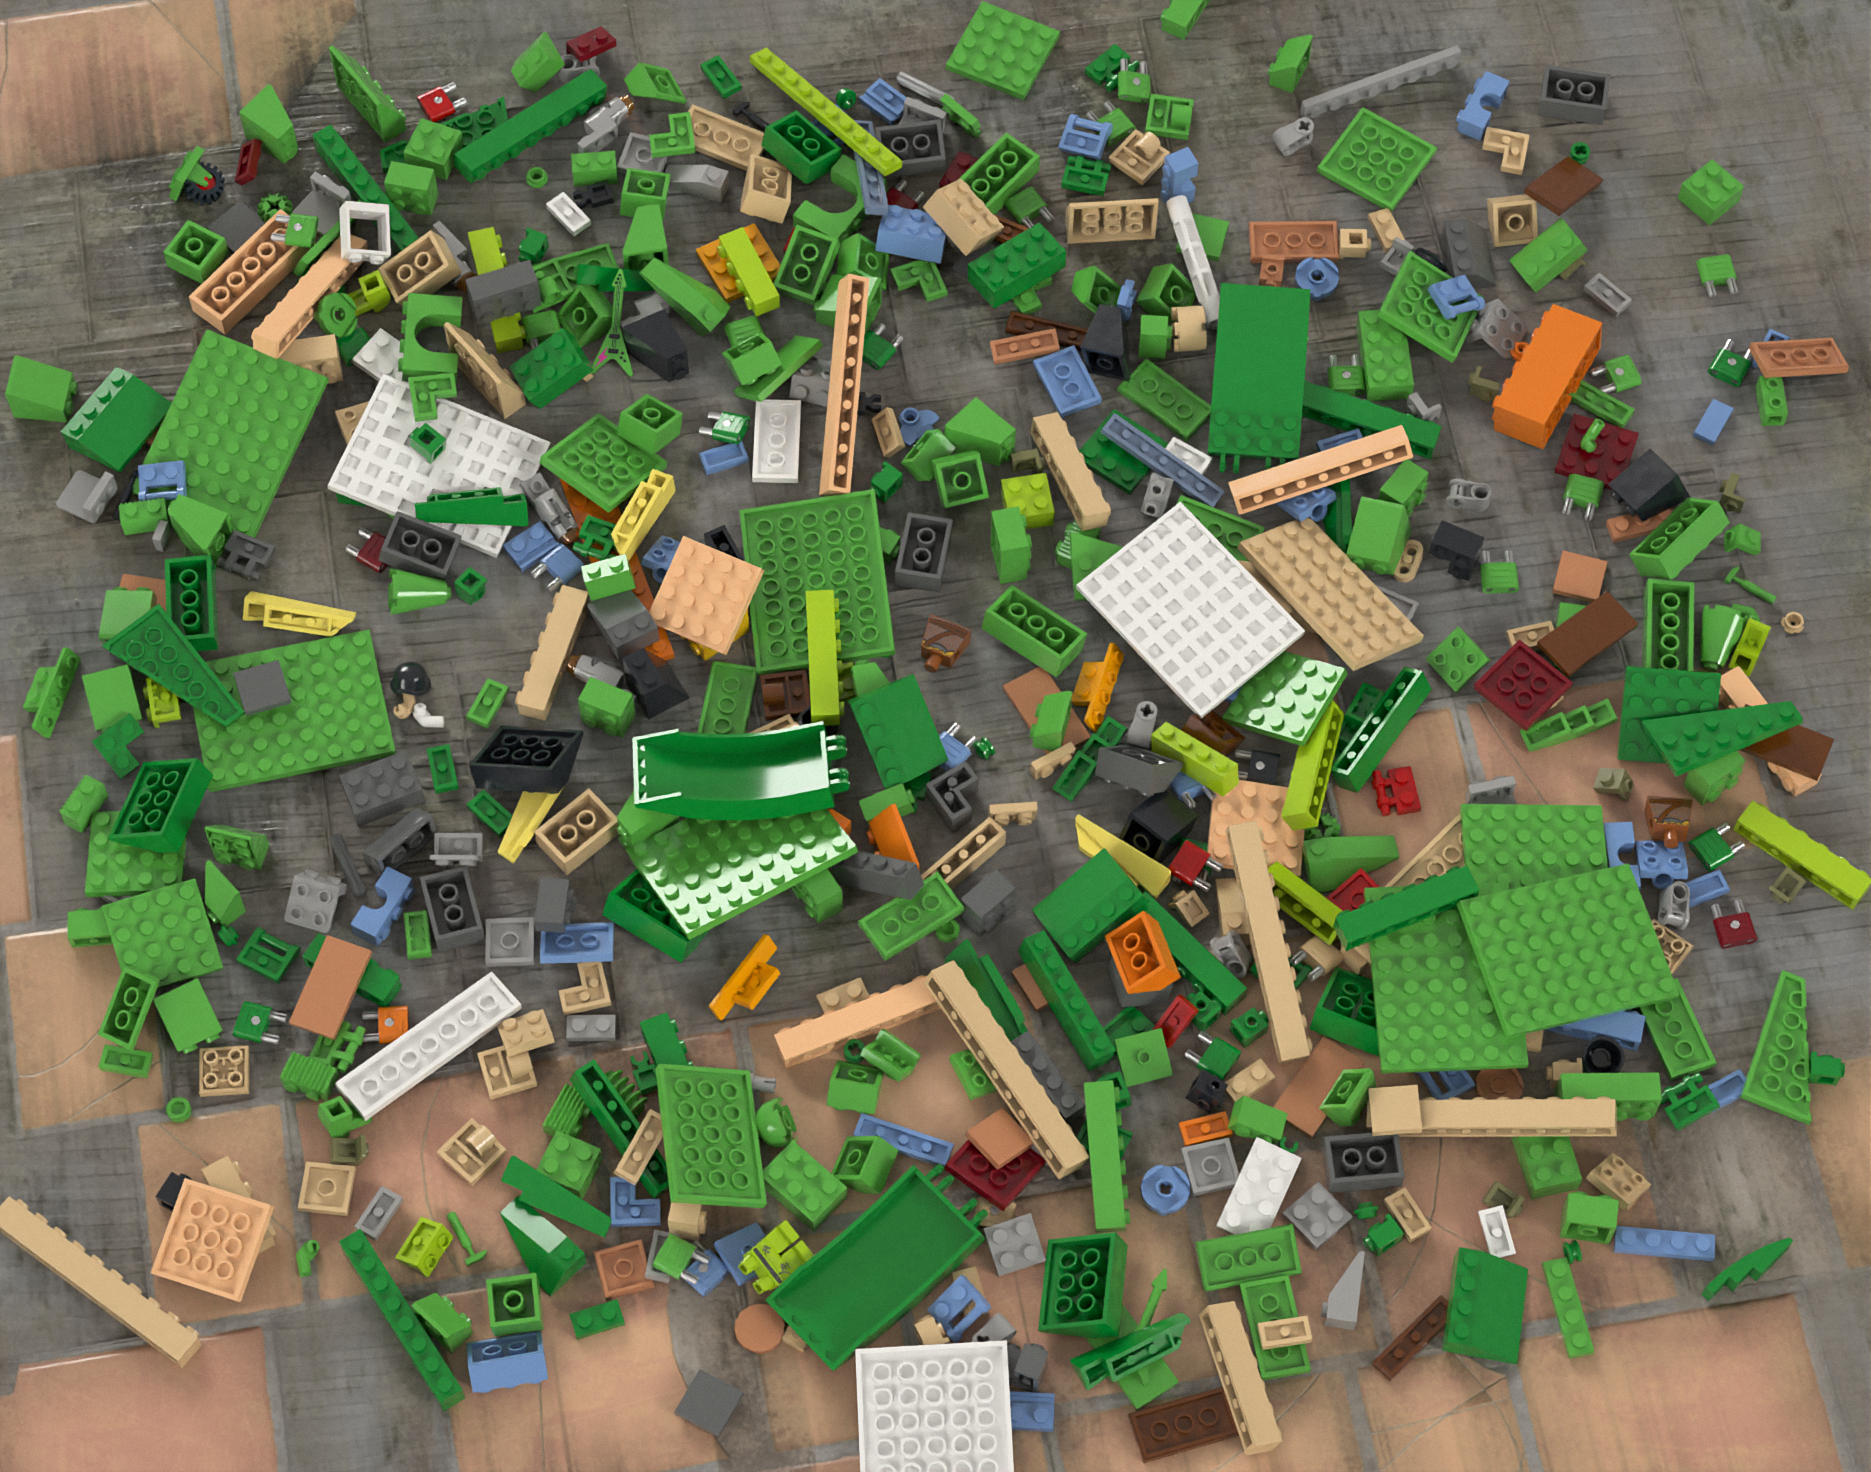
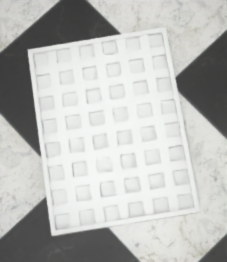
M383 374L330 479L328 489L393 516L399 511L416 518L414 503L427 502V497L432 494L501 487L503 496L524 493L519 486L520 483L538 473L541 467L539 463L540 457L549 450L551 442L444 398L435 399L438 413L437 420L415 422L409 384ZM425 422L446 438V449L431 464L410 446V434L416 427L420 428ZM430 523L461 535V544L495 558L498 557L512 526Z
M1181 502L1076 585V589L1200 719L1305 634V630Z

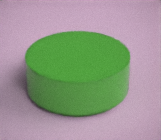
M952 919L937 928V938L944 943L955 941L959 936V924L956 920Z
M183 1097L172 1098L166 1105V1113L173 1122H184L191 1115V1105Z

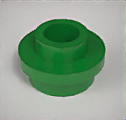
M843 88L836 94V104L841 109H848L856 102L857 95L853 90Z
M222 925L221 930L217 932L228 947L233 944L236 946L239 934L231 925L228 928Z
M1372 1202L1358 1204V1209L1354 1210V1214H1357L1358 1220L1377 1217V1210L1379 1208L1378 1206H1373Z

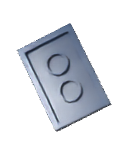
M1075 346L1033 360V366L1061 418L1102 402V398Z
M614 922L566 925L565 933L541 931V964L613 961Z

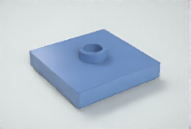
M757 1222L715 1241L713 1245L739 1286L758 1277L754 1270L745 1275L738 1268L739 1263L744 1258L742 1255L765 1236Z

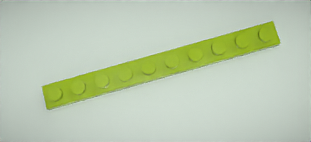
M767 47L750 55L749 62L881 174L887 176L902 168L901 159Z

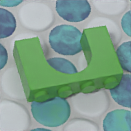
M844 154L831 168V182L850 192L857 200L855 205L846 212L829 213L805 200L793 214V227L799 225L837 238L839 243L849 238L854 231L861 227L863 219L871 215L865 214L856 161ZM883 177L885 192H887L886 179Z
M408 293V302L403 301L402 314L407 315L406 320H402L401 334H405V339H400L399 353L404 354L403 358H399L398 372H402V381H408V377L454 373L456 384L458 354L428 351L418 344L416 336L428 327H444L446 322L460 328L462 297Z

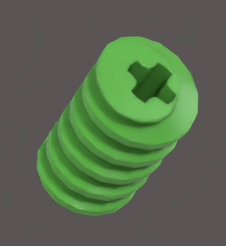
M622 1070L616 1072L608 1071L605 1073L606 1077L634 1117L637 1118L644 1110L648 1098L644 1097L639 1100L642 1092L638 1090L633 1093L636 1087L634 1083L626 1086L629 1082V1077L626 1076L620 1079L623 1074Z

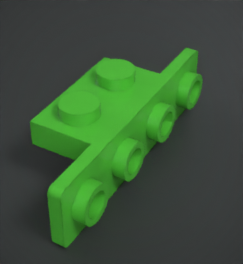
M68 647L62 649L55 667L38 668L23 705V709L27 712H37L32 728L44 738H50L81 661V658Z

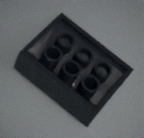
M500 726L469 764L476 788L558 794L570 778L582 741L583 730Z

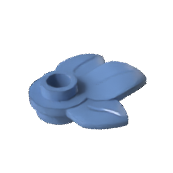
M911 407L904 409L899 416L900 432L904 443L912 446L916 440L922 437L926 430H933L932 425L938 422L939 416L930 410L918 411ZM912 418L914 421H907V419Z

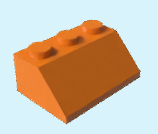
M896 803L891 804L869 821V831L866 832L870 845L874 844L876 849L874 854L916 863L919 870V862Z
M1145 911L1140 912L1105 935L1127 993L1133 994L1162 990L1181 978L1159 922Z

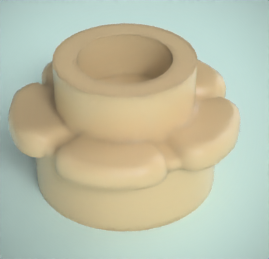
M1790 612L1786 617L1782 618L1781 625L1787 633H1800L1804 628L1803 617L1797 612Z

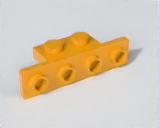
M1115 643L1109 644L1104 662L1083 663L1072 696L1074 706H1088L1084 722L1094 733L1098 731L1104 721V715L1124 660V653Z
M763 934L709 1004V1008L718 1020L722 1021L735 1003L753 1010L781 974L776 967L766 964L777 950L769 935Z

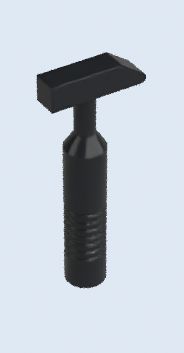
M749 101L742 102L733 110L734 116L737 117L743 113L748 117L749 121L764 131L766 126L770 125L756 114L746 111L750 106Z
M134 470L129 476L131 480L125 486L112 518L120 521L119 505L121 503L124 505L125 502L128 504L133 492L134 481L139 477L138 470Z

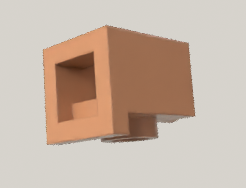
M1263 254L1259 286L1281 287L1285 257Z

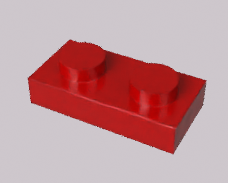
M1177 995L1152 1030L1162 1028L1166 1047L1170 1048L1199 1010L1183 995Z

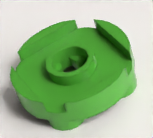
M330 293L319 301L317 310L314 313V319L319 323L320 328L325 334H335L336 338L347 336L357 326L358 317L355 318V310L357 308L352 298L347 294ZM335 311H339L338 316L340 319H336Z

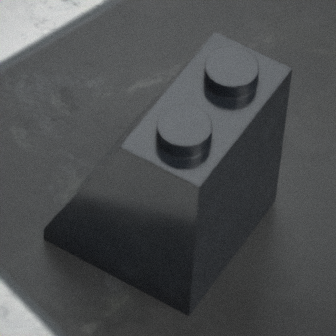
M1100 304L1080 346L1087 371L1091 374L1129 382L1131 375L1128 334L1121 308Z
M664 309L623 326L625 345L630 356L668 382L680 380L689 374L687 349Z
M1651 449L1646 451L1609 483L1613 491L1611 493L1613 499L1618 504L1623 502L1626 505L1624 508L1631 517L1637 516L1642 522L1682 503L1687 497L1690 498L1678 474Z
M644 648L622 658L626 685L637 697V702L648 720L689 699L687 692L666 660Z
M1167 790L1154 793V796L1149 797L1130 812L1119 839L1161 864L1180 844L1181 839L1185 838L1192 831L1199 815Z

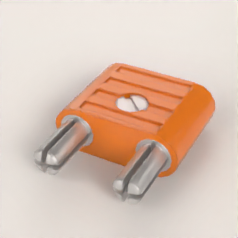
M408 1005L378 1007L377 1011L362 1012L363 1020L378 1019L379 1033L364 1034L363 1042L379 1041L380 1044H389L409 1031Z

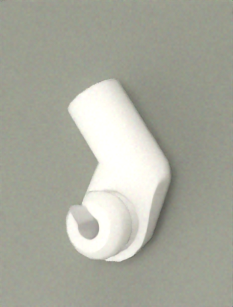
M418 703L414 706L413 716L421 726L444 728V716H431L426 710V705L423 703Z

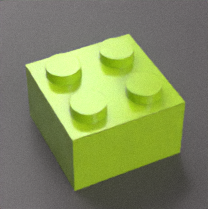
M1046 473L1001 479L1003 507L1006 509L1019 506L1021 515L1025 514L1027 528L1025 530L1054 525V507Z

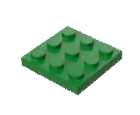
M1113 409L1082 446L1079 453L1083 454L1088 469L1131 495L1150 472L1151 468L1101 434L1102 428L1115 413L1162 447L1166 448L1169 443Z

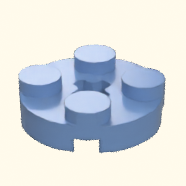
M1314 257L1307 258L1298 265L1294 283L1297 288L1311 289L1310 298L1313 301H1320L1336 291L1339 282L1338 268L1332 261L1321 257V260L1314 259ZM1314 275L1317 277L1320 275L1321 280L1315 281L1313 280L1312 276Z
M1157 1165L1144 1175L1140 1189L1141 1197L1149 1209L1161 1216L1178 1212L1188 1201L1190 1195L1189 1179L1178 1167ZM1160 1185L1165 1187L1171 1186L1170 1194L1160 1193Z

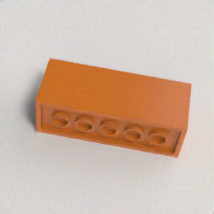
M1555 304L1552 305L1549 311L1544 312L1541 326L1535 328L1530 345H1525L1520 362L1516 361L1512 369V376L1510 379L1506 378L1501 395H1497L1492 404V408H1494L1492 420L1494 421L1495 431L1542 450L1572 400L1570 394L1572 392L1576 393L1581 380L1584 379L1600 351L1602 338V322Z

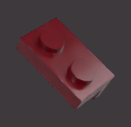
M600 26L567 41L566 54H572L577 60L583 62L616 47V39Z

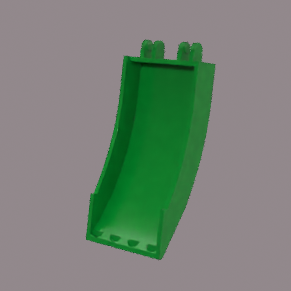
M1221 283L1207 454L1208 456H1220L1219 472L1224 473L1226 470L1225 457H1235L1232 469L1234 474L1239 473L1240 458L1266 460L1265 470L1272 467L1271 460H1278L1280 465L1285 464V461L1299 459L1311 289Z
M823 721L757 733L700 734L679 732V729H673L632 738L634 804L636 808L694 819H769L835 807L834 794L841 793L842 791L845 792L850 788V782L847 780L849 777L848 769H831V760L842 759L847 754V748L844 747L846 738L843 735L828 736Z
M941 1164L935 1166L926 1176L913 1165L857 1220L806 1263L800 1265L765 1299L833 1372L855 1356V1349H865L908 1314L986 1240L976 1227L988 1216V1212L985 1209L979 1211L969 1222L966 1216L976 1207L978 1202L973 1198L958 1210L942 1194L953 1183L955 1178L952 1175H948L936 1187L932 1184L944 1169Z

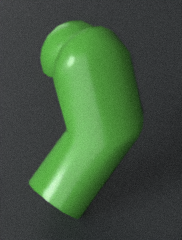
M1600 419L1594 420L1581 440V448L1585 449L1587 453H1591L1596 449L1594 441L1605 426V423Z
M1732 603L1731 608L1740 611L1742 618L1748 616V618L1760 622V618L1754 608Z
M309 1240L304 1243L296 1254L300 1277H307L312 1274L310 1262L320 1248L316 1240Z

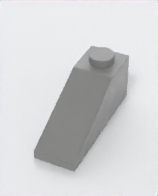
M668 165L664 172L671 174L670 188L722 203L729 188L728 171L710 165Z
M1359 1251L1330 1292L1328 1301L1322 1303L1321 1317H1325L1324 1326L1349 1330L1355 1329L1365 1251Z

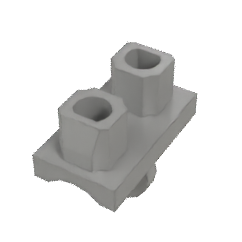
M1152 473L1140 512L1161 518L1164 515L1174 480Z

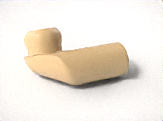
M402 693L404 702L398 704V707L395 706L393 710L394 715L399 719L408 718L414 711V706L416 705L414 695Z

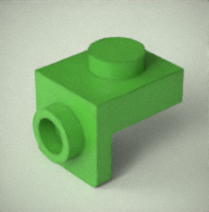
M1742 524L1725 531L1724 551L1729 553L1738 548L1755 556L1761 551V532Z

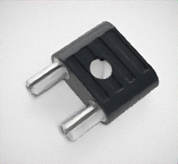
M1238 749L1235 751L1236 758L1250 760L1248 773L1238 771L1239 780L1275 785L1280 754L1252 749V752Z

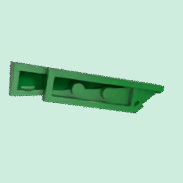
M578 264L574 267L577 285H597L598 292L614 291L615 287L612 286V283L620 268ZM622 269L627 285L623 291L654 290L639 274L641 271Z
M1350 479L1327 486L1335 492L1337 499L1327 505V514L1323 518L1326 535L1345 554L1347 553L1352 534Z
M501 487L432 494L427 497V502L414 503L416 518L430 523L528 525L525 494L503 496Z
M969 939L964 940L945 958V963L954 960L957 966L963 970L966 979L977 990L978 996L984 1005L990 1009L993 1018L1003 1028L1006 1037L1011 1042L1028 1031L1023 1023L1025 1021L1024 1015L990 956L987 954L979 959Z
M516 1156L510 1157L501 1181L522 1190L519 1198L520 1201L604 1238L606 1237L612 1222L609 1216Z
M1184 1313L1175 1314L1076 1356L1069 1361L1086 1390H1090L1107 1377L1112 1382H1115L1178 1350L1182 1343L1181 1335L1186 1324H1190L1191 1320Z

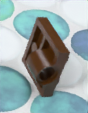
M806 670L760 675L766 721L779 719L787 714H790L791 717H799L801 712L811 705Z

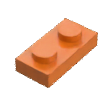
M1226 1111L1180 1122L1178 1125L1185 1147L1229 1138L1233 1135L1232 1130L1228 1129L1229 1119Z

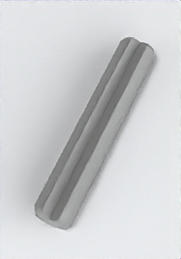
M903 71L897 75V83L942 105L940 99L944 96L945 92Z

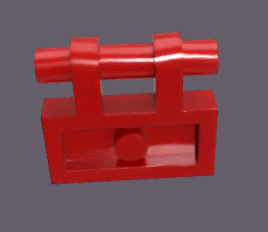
M1411 766L1388 769V778L1386 779L1382 778L1380 770L1372 772L1373 780L1371 783L1373 789L1376 790L1378 798L1376 800L1377 808L1381 810L1382 816L1390 815V808L1395 807L1397 815L1420 812L1421 805ZM1385 789H1391L1392 797H1387Z

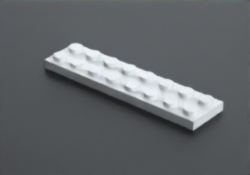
M491 971L335 1083L336 1087L366 1121L496 1028L497 1025L521 1010V1003Z

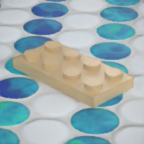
M692 104L688 112H690L695 151L747 171L751 154L762 156L765 151L761 146L764 132Z

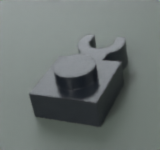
M608 181L586 186V192L581 190L573 192L574 200L582 199L576 202L580 209L585 208L590 203L593 208L614 203Z
M859 392L857 416H865V410H870L872 413H880L881 405H874L873 403L881 402V395L873 394L870 397H866L865 392Z

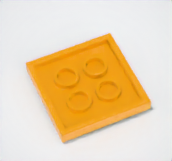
M755 223L744 227L769 277L774 282L781 266ZM719 239L697 248L696 255L722 298L729 303L744 296L743 292L739 293L737 290L734 275L730 276L728 273L725 258L721 259L717 251Z

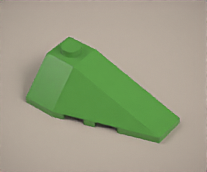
M653 258L639 273L701 337L711 332L725 317L731 307L712 288L656 258Z
M1394 835L1324 837L1306 840L1302 846V858L1309 886L1320 894L1333 892L1361 868L1368 873L1399 859Z

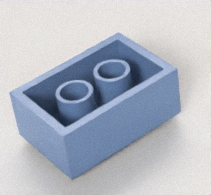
M888 205V214L882 216L879 225L875 251L940 264L948 235L927 212L902 208L897 205Z

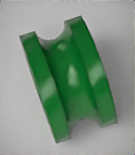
M1576 142L1571 146L1569 157L1579 164H1584L1589 158L1590 148L1586 143Z
M985 737L980 739V743L975 742L973 744L976 753L982 760L986 761L989 755H995L994 747Z
M857 1039L849 1040L844 1046L845 1059L852 1063L862 1062L864 1057L856 1053V1056H852L849 1049L853 1050V1047H857L861 1054L865 1047L864 1043Z
M1572 1240L1571 1244L1567 1242L1562 1244L1564 1257H1567L1569 1264H1573L1574 1260L1577 1262L1582 1261V1253L1576 1240Z

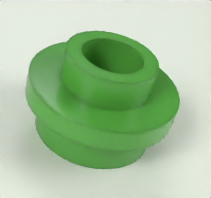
M533 167L526 174V182L532 188H541L548 181L547 173L540 167Z

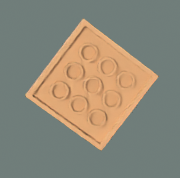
M683 536L649 614L657 626L727 655L765 570Z
M1239 780V784L1224 797L1215 792L1217 798L1214 799L1213 796V801L1211 802L1207 852L1211 854L1210 857L1223 864V868L1234 870L1225 830L1231 825L1257 821L1258 827H1262L1264 841H1261L1263 850H1267L1269 856V864H1266L1267 869L1278 861L1300 878L1305 830L1293 831L1281 817L1288 787Z
M185 1178L151 1274L241 1302L274 1206Z

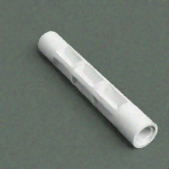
M1183 195L1175 196L1166 202V206L1199 305L1204 307L1206 326L1208 329H1217L1220 295L1187 197Z

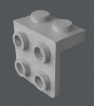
M907 97L904 102L903 117L899 124L941 119L943 134L946 128L947 112L939 107L927 105L921 100Z
M315 171L310 177L313 190L292 213L319 217L317 233L324 236L340 220L339 209L345 201H351V196L347 188L336 185L328 176H322Z
M1496 299L1488 303L1485 302V307L1478 310L1465 340L1471 343L1482 338L1504 359H1509L1512 357L1510 350L1514 349L1515 342L1520 343L1528 327L1505 304Z
M812 356L792 374L789 398L827 407L831 361L821 360L816 356Z
M78 470L57 500V507L95 524L118 489L114 475L105 471L100 479Z
M1502 775L1490 781L1483 782L1479 780L1471 783L1466 791V803L1516 804L1513 795L1516 786L1514 776L1506 777Z
M434 833V855H430V860L434 861L435 865L453 866V862H459V865L475 867L477 862H483V833Z
M305 870L294 875L284 919L288 923L327 933L332 926L338 897L346 894L348 885L341 883L339 878L327 876L326 879L319 877L318 872Z

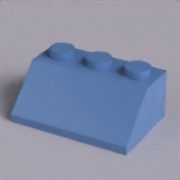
M541 1330L466 1343L468 1369L473 1393H487L502 1387L514 1388L524 1383L537 1384L548 1379Z

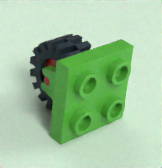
M196 146L193 152L188 151L183 159L182 166L178 167L169 185L171 189L169 197L177 201L184 190L185 194L188 193L187 198L189 200L194 198L193 203L197 204L198 201H201L200 205L204 206L205 202L211 205L213 201L216 202L220 198L225 186V178L222 177V171L217 172V166L211 168V163L207 162V165L204 166V162H200L204 149Z

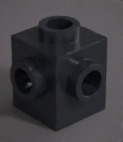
M1203 1069L1194 1079L1185 1098L1197 1105L1198 1108L1211 1113L1216 1106L1220 1108L1225 1102L1227 1095L1224 1093L1228 1084Z

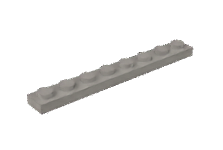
M1457 45L1302 101L1300 114L1302 118H1315L1322 113L1330 110L1335 111L1341 106L1357 103L1359 100L1369 96L1374 97L1380 92L1396 89L1398 86L1406 83H1413L1419 78L1432 76L1445 69H1452L1459 64L1461 50Z

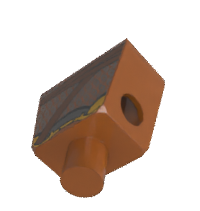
M931 614L921 645V656L927 659L924 668L932 673H936L940 665L951 668L969 645L971 630Z
M1647 796L1644 816L1651 838L1664 841L1666 848H1675L1678 846V842H1684L1689 828L1693 799Z

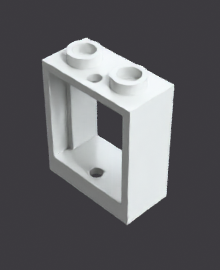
M345 201L339 209L341 259H347L353 263L370 261L371 264L384 263L391 255L389 205ZM350 218L377 220L379 251L351 249Z

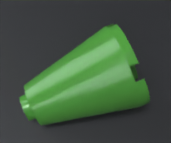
M399 569L389 570L388 578H392V582L388 584V608L391 609L390 615L446 604L447 599H451V586L447 585V582L444 580Z
M1709 605L1703 607L1700 663L1704 665V669L1712 672L1723 669L1747 625L1748 616L1742 618L1740 611L1727 606L1715 605L1714 609H1709Z

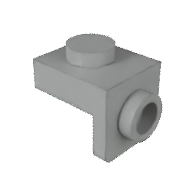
M1396 237L1393 240L1392 248L1381 261L1380 267L1396 276L1409 251L1414 253V246L1408 241Z
M1417 392L1408 395L1406 405L1408 414L1434 423L1439 419L1442 409L1440 404L1427 408Z

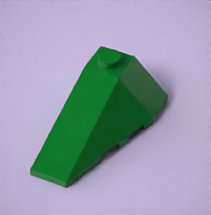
M517 1196L500 1212V1215L529 1272L537 1274L540 1287L551 1297L586 1264L585 1253L530 1205L520 1201V1197Z

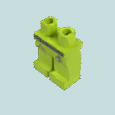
M787 1220L778 1224L749 1251L742 1255L744 1258L738 1265L743 1274L748 1275L754 1270L758 1275L759 1279L752 1283L758 1294L767 1290L771 1291L779 1286L800 1265H803L814 1256L802 1240L791 1246L782 1255H779V1253L799 1238V1235Z

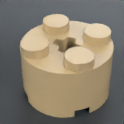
M1198 305L1171 307L1172 321L1175 320L1171 324L1172 337H1176V339H1173L1174 352L1206 349L1207 335L1205 331L1204 307Z

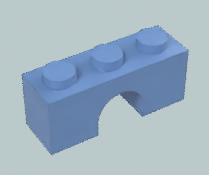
M1487 71L1482 78L1478 77L1474 85V93H1470L1466 99V108L1464 110L1461 109L1457 115L1456 122H1459L1457 131L1481 141L1486 128L1489 127L1492 112L1482 107L1492 106L1499 109L1507 94L1510 81Z
M1189 147L1169 154L1164 158V166L1162 167L1163 179H1161L1162 189L1160 191V197L1164 203L1180 195L1186 196L1188 203L1195 200L1196 188L1190 179L1197 176L1199 163Z
M1632 822L1604 823L1608 868L1624 865L1619 860L1618 855L1632 853L1635 845ZM1630 865L1640 891L1641 883L1638 865Z
M388 866L375 885L378 896L387 900L385 905L379 909H370L362 905L350 924L354 935L376 946L380 944L381 940H385L388 937L393 921H397L403 911L402 907L406 901L412 899L415 893L412 878Z

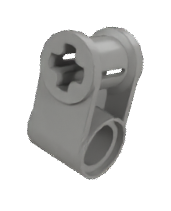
M572 54L561 56L565 65L558 71V77L562 82L568 83L589 69H592L597 76L600 75V69L596 66L595 62L596 56L583 62L577 60Z
M1299 118L1297 121L1276 130L1272 135V140L1284 156H1289L1300 148L1312 143L1314 123L1309 118Z
M1463 479L1450 480V494L1446 498L1448 506L1478 512L1485 511L1489 507L1491 499L1490 486L1485 483L1465 481Z
M1143 701L1138 704L1126 743L1147 749L1150 748L1151 734L1154 732L1157 716V707L1154 703Z
M1674 882L1660 892L1659 924L1673 925L1679 930H1684L1687 927L1690 918V889L1684 882Z
M1232 930L1226 936L1212 938L1210 947L1213 954L1237 979L1244 977L1253 960V956L1241 940L1239 934Z
M997 1313L984 1327L974 1334L971 1342L1007 1340L1008 1343L1015 1336L1017 1330L1000 1313Z

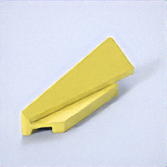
M652 469L648 482L641 481L612 531V539L618 554H626L628 561L674 495L675 484L672 475Z
M250 591L244 599L243 620L264 621L263 626L332 637L356 617V612Z
M522 792L499 847V855L511 863L516 861L560 792L558 794Z
M1079 814L1076 816L1075 827L1078 836V847L1081 852L1092 859L1105 848L1137 887L1141 885L1155 899L1160 895L1170 882V869Z

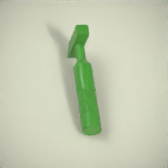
M1740 567L1732 568L1724 583L1729 585L1733 579L1740 583L1745 590L1773 605L1777 598L1776 596L1748 580L1738 578L1735 575Z
M455 1212L449 1213L446 1216L463 1248L467 1249L471 1256L465 1259L467 1267L483 1260L487 1250L475 1254L472 1249V1242Z

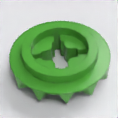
M279 192L276 195L269 193L266 198L261 197V202L257 204L258 215L265 223L279 211L276 209L271 211L270 205H278L279 210L281 209L289 216L293 211L291 201L286 195L282 196Z
M1329 812L1326 814L1321 813L1319 822H1321L1324 828H1327L1323 837L1320 830H1316L1318 826L1303 829L1305 830L1304 838L1306 840L1339 837L1340 826L1337 818L1330 816Z

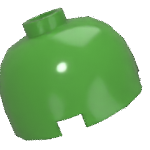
M781 1097L767 1101L756 1113L758 1139L761 1138L765 1144L776 1148L786 1147L792 1140L797 1142V1137L793 1138L792 1131H797L793 1116L787 1105H781L780 1101H783Z

